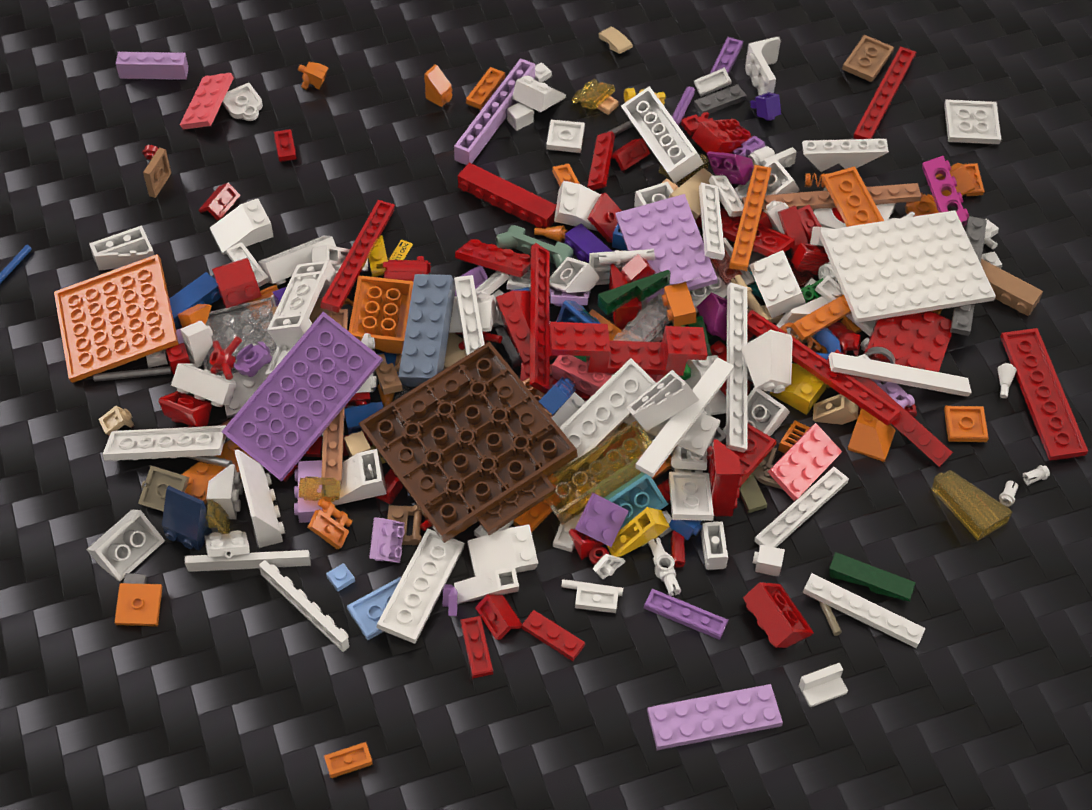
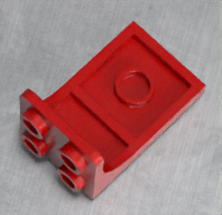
M748 423L747 450L744 453L731 450L739 456L740 465L744 466V476L741 477L742 484L776 445L775 439ZM712 446L707 448V468H709Z

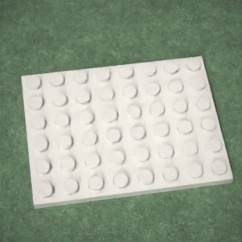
M956 211L820 231L819 237L856 323L994 301L996 297Z

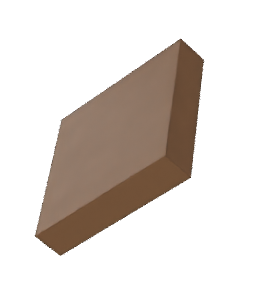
M163 148L157 150L143 172L149 196L156 198L171 175L167 152Z

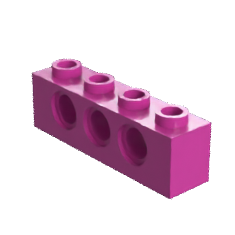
M944 156L924 162L922 169L938 212H948V207L954 206L957 208L956 213L962 226L967 225L969 214L967 209L962 207L963 198L961 193L956 191L957 182L955 177L950 175L951 167L949 161H945ZM942 174L945 176V179L938 180L936 176ZM948 190L951 192V195L944 196L942 191Z

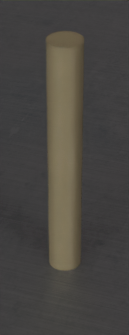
M819 601L835 636L841 634L842 631L831 607Z

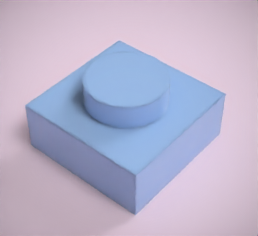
M344 563L326 573L327 578L338 592L355 582V577Z

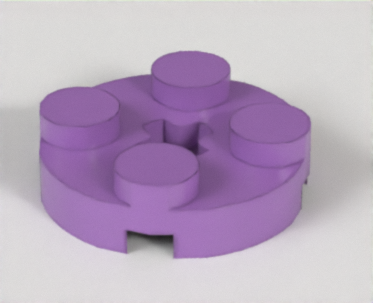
M257 342L258 345L255 346L251 343L237 354L236 359L238 361L236 364L234 363V367L241 375L253 377L259 369L272 360L270 349L264 342Z

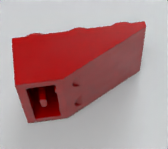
M721 119L701 121L692 139L706 153L733 154L735 149L742 148L741 144L752 138L748 130L739 125L740 123L737 120Z

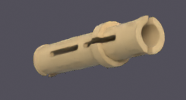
M739 274L735 276L736 279L732 278L731 283L747 287V306L750 311L754 310L770 321V318H768L752 294L753 290L746 285L742 276Z

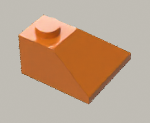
M861 408L847 450L885 462L896 430L891 424L885 425Z

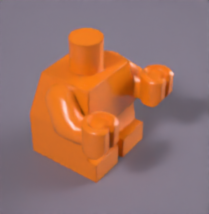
M308 62L306 67L300 64L298 71L303 73L302 79L304 81L301 88L307 90L309 84H312L315 88L320 89L326 78L328 67L313 62Z

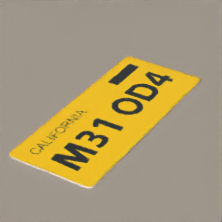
M401 240L389 260H404L413 244Z

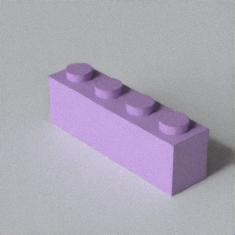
M118 52L116 67L119 78L187 79L188 63L185 53Z

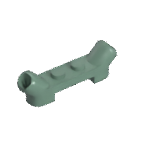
M511 225L507 232L496 236L497 247L502 249L514 248L530 255L531 246L535 243L550 251V262L554 263L556 268L567 257L572 258L574 254L573 249L567 244L558 241L555 246L526 236L525 229L515 225Z

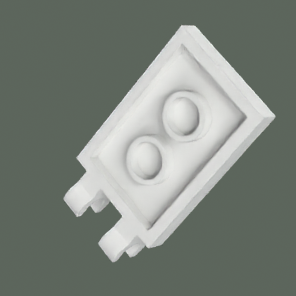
M674 468L673 472H669L672 520L713 521L714 513L709 473H703V470L683 472V469Z

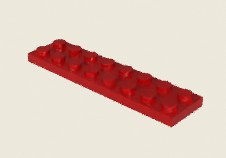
M1038 328L1002 333L1000 338L1010 363L1017 369L1015 376L1049 461L1087 455L1088 449Z

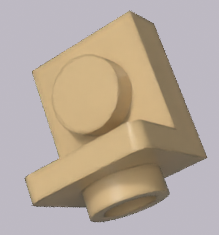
M118 406L113 407L99 418L105 434L109 436L112 431H117L124 425L130 428L134 426L131 420V413L127 409H122Z

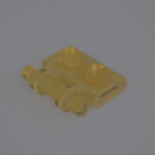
M593 79L591 82L588 81L582 90H578L575 93L572 101L574 103L581 101L583 107L595 110L615 92V87L603 82L598 84L597 80Z

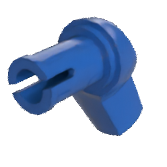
M824 328L814 334V339L826 348L828 354L834 353L837 349L841 352L840 341L828 328Z

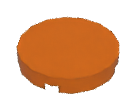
M921 193L920 201L907 202L905 205L906 214L910 212L915 213L912 217L939 213L934 198L930 194L923 195Z

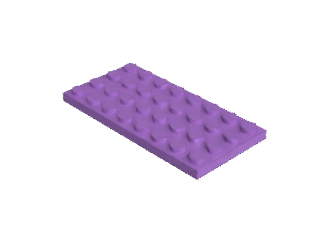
M322 312L221 432L280 481H283L381 364L383 359L325 312Z

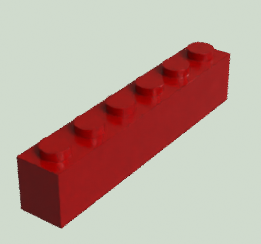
M470 162L459 173L458 188L467 191L477 198L505 210L507 213H511L524 221L534 224L538 228H550L554 223L556 204Z

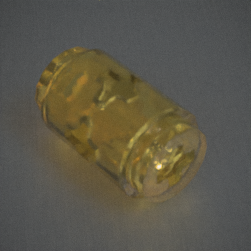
M313 476L300 478L299 498L309 501L324 499L327 502L340 500L341 480ZM319 486H323L321 493H318L317 489Z

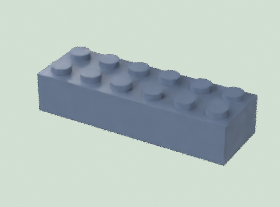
M415 274L398 375L403 386L417 387L444 370L456 290L452 275Z

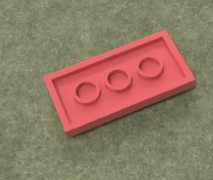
M231 73L202 78L180 123L183 130L212 125L234 77Z
M815 423L772 466L768 473L795 501L842 451Z

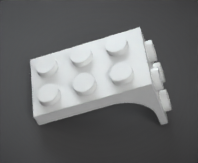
M779 37L749 43L745 69L747 75L752 79L753 86L757 88L759 95L768 92L774 93L776 78L768 65L777 62L781 41Z

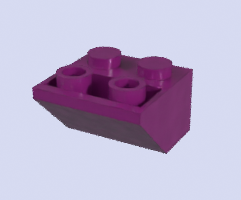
M707 153L715 176H726L731 184L745 185L751 179L754 168L751 158L737 154Z
M711 292L696 308L700 313L699 316H703V320L707 325V331L711 335L719 336L723 341H726L727 300Z

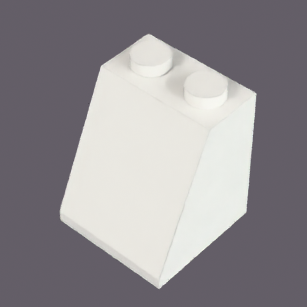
M769 330L741 347L756 389L781 393L785 390V387L791 385L792 335Z

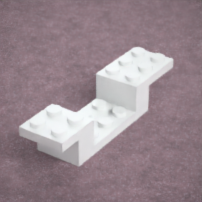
M329 260L296 266L267 329L277 345V349L265 373L267 377L312 325L309 317L318 297L326 294L342 264L332 265Z

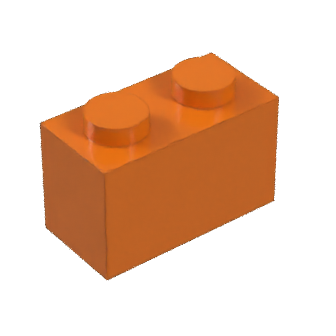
M686 282L665 286L664 295H661L663 305L668 308L666 310L668 320L672 321L673 326L696 323V310Z

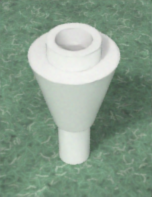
M1004 363L997 368L1001 386V398L1008 397L1009 387L1017 371L1012 364Z

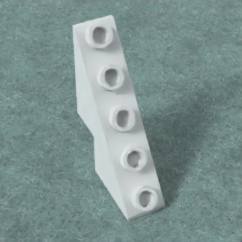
M887 139L812 140L802 142L804 155L821 172L837 164H840L844 169L854 166L858 168L889 153Z

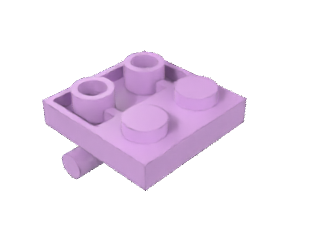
M374 517L369 558L377 561L400 563L405 523Z

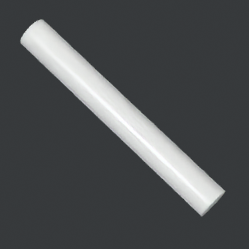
M562 579L561 587L577 589L578 586L615 590L618 591V596L623 594V588Z

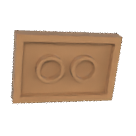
M864 35L844 62L842 70L872 82L893 53L894 47Z

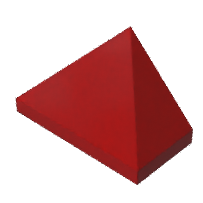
M575 529L569 530L570 537L581 560L586 558L594 547L604 545V543Z

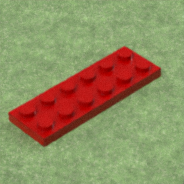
M720 207L723 238L735 242L741 216L730 217L727 211ZM700 216L698 219H695L698 227L702 228V218ZM758 224L752 251L767 257L782 250L785 253L795 245V239Z

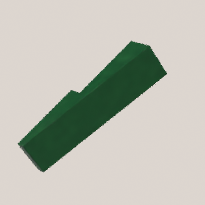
M665 270L598 294L597 306L608 315L634 298L641 302L669 285L671 272Z
M835 552L829 568L831 578L870 587V592L909 602L915 588L914 581Z

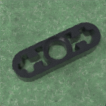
M503 325L492 327V334L503 337L501 343H495L504 360L513 371L521 369V358Z

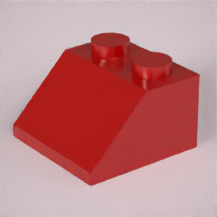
M248 258L212 269L226 308L262 297Z
M178 391L159 398L158 402L164 416L171 418L172 421L187 424L188 427L208 425L212 408L210 402L196 399L190 394Z

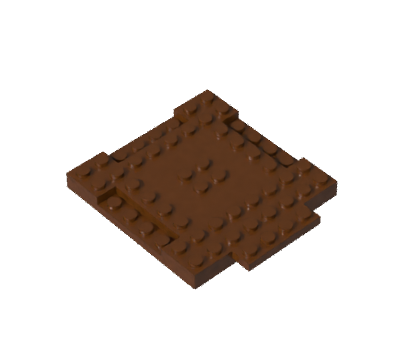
M490 342L359 422L364 435L372 446L378 450L380 457H383L443 543L476 522H479L490 536L556 493L555 487L547 479V476L578 457L575 446Z

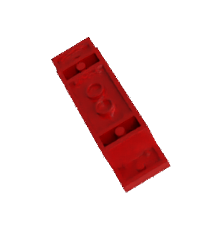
M550 322L549 325L551 355L586 356L587 373L615 374L632 358L648 375H667L673 370L678 376H683L687 360L707 359L703 327L665 326L662 342L609 340L608 324Z

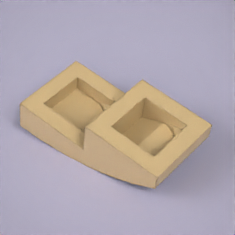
M613 27L599 33V38L609 43L610 49L619 54L633 47L632 43Z

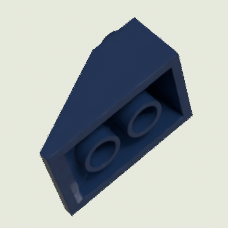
M168 485L162 520L165 536L171 541L181 542L189 549L194 548L200 551L205 544V536L212 533L204 501Z

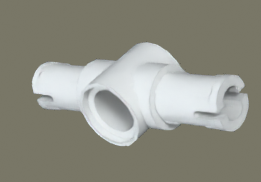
M656 538V542L652 539L648 544L654 555L655 574L661 581H664L669 596H674L673 592L677 595L681 592V588L676 580L674 559L664 551L660 538Z

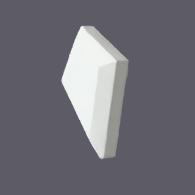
M605 554L595 564L593 570L602 579H605L608 575H613L615 570L625 563V560Z

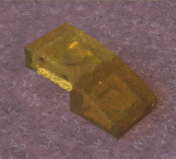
M208 500L206 518L209 528H218L219 533L229 534L230 518L217 502Z

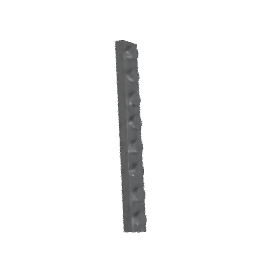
M969 216L966 234L981 264L987 220ZM975 304L954 307L950 332L969 336Z

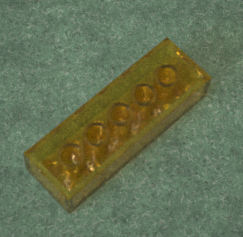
M637 420L548 478L555 487L556 493L546 498L545 501L562 525L584 511L592 493L604 498L642 472L636 469L635 465L650 446L652 440Z

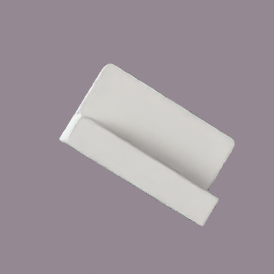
M840 663L801 677L799 687L810 707L847 694L848 690L841 679L843 668Z

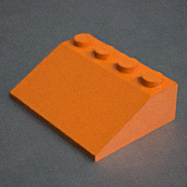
M358 275L348 332L360 341L365 333H369L375 339L376 349L386 353L402 354L414 281Z

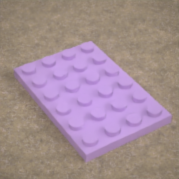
M685 194L615 213L627 250L654 248L655 260H647V262L656 273L669 270L671 272V285H674L673 283L678 284V282L683 283L682 281H684L689 291L718 283L710 258L705 256L704 243ZM664 288L646 298V303L662 299L661 295H664Z

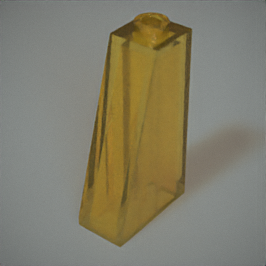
M949 470L944 474L939 473L934 478L932 491L977 540L982 539L1008 523L1012 515V511L953 471Z

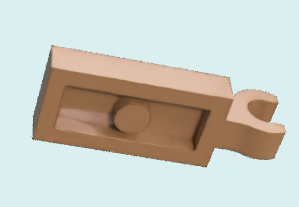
M379 354L383 361L375 369V374L383 394L403 391L393 363L387 364L385 355Z

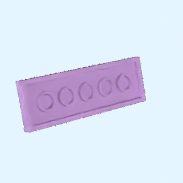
M771 684L647 707L657 750L780 727L783 723Z

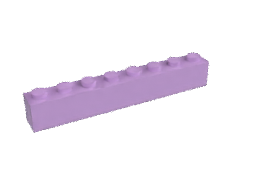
M520 58L454 145L455 161L465 165L469 162L473 163L507 117V108L517 104L518 101L512 99L516 80L523 76H530L535 80V64Z

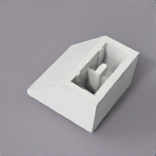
M230 464L208 482L206 499L212 519H236L237 512L241 510V501L238 499L239 495H242L243 484L240 483V472L236 471L235 464Z

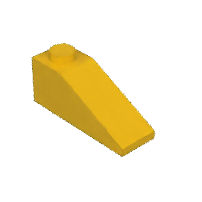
M646 507L619 530L612 546L607 545L611 555L621 557L648 543L650 540L656 539L670 526L662 510Z

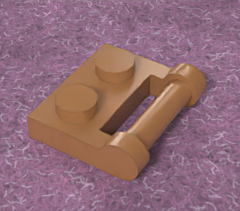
M389 505L387 519L405 523L402 545H419L422 540L420 524L423 514L418 505ZM409 515L414 516L411 536H407Z

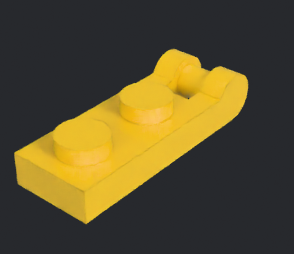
M380 235L368 258L372 277L378 278V276L384 275L385 268H383V262H388L383 235Z

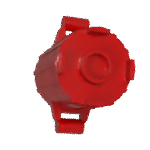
M418 256L417 260H388V262H383V268H385L384 278L414 281L415 274L431 273V263L428 260H424L423 256Z

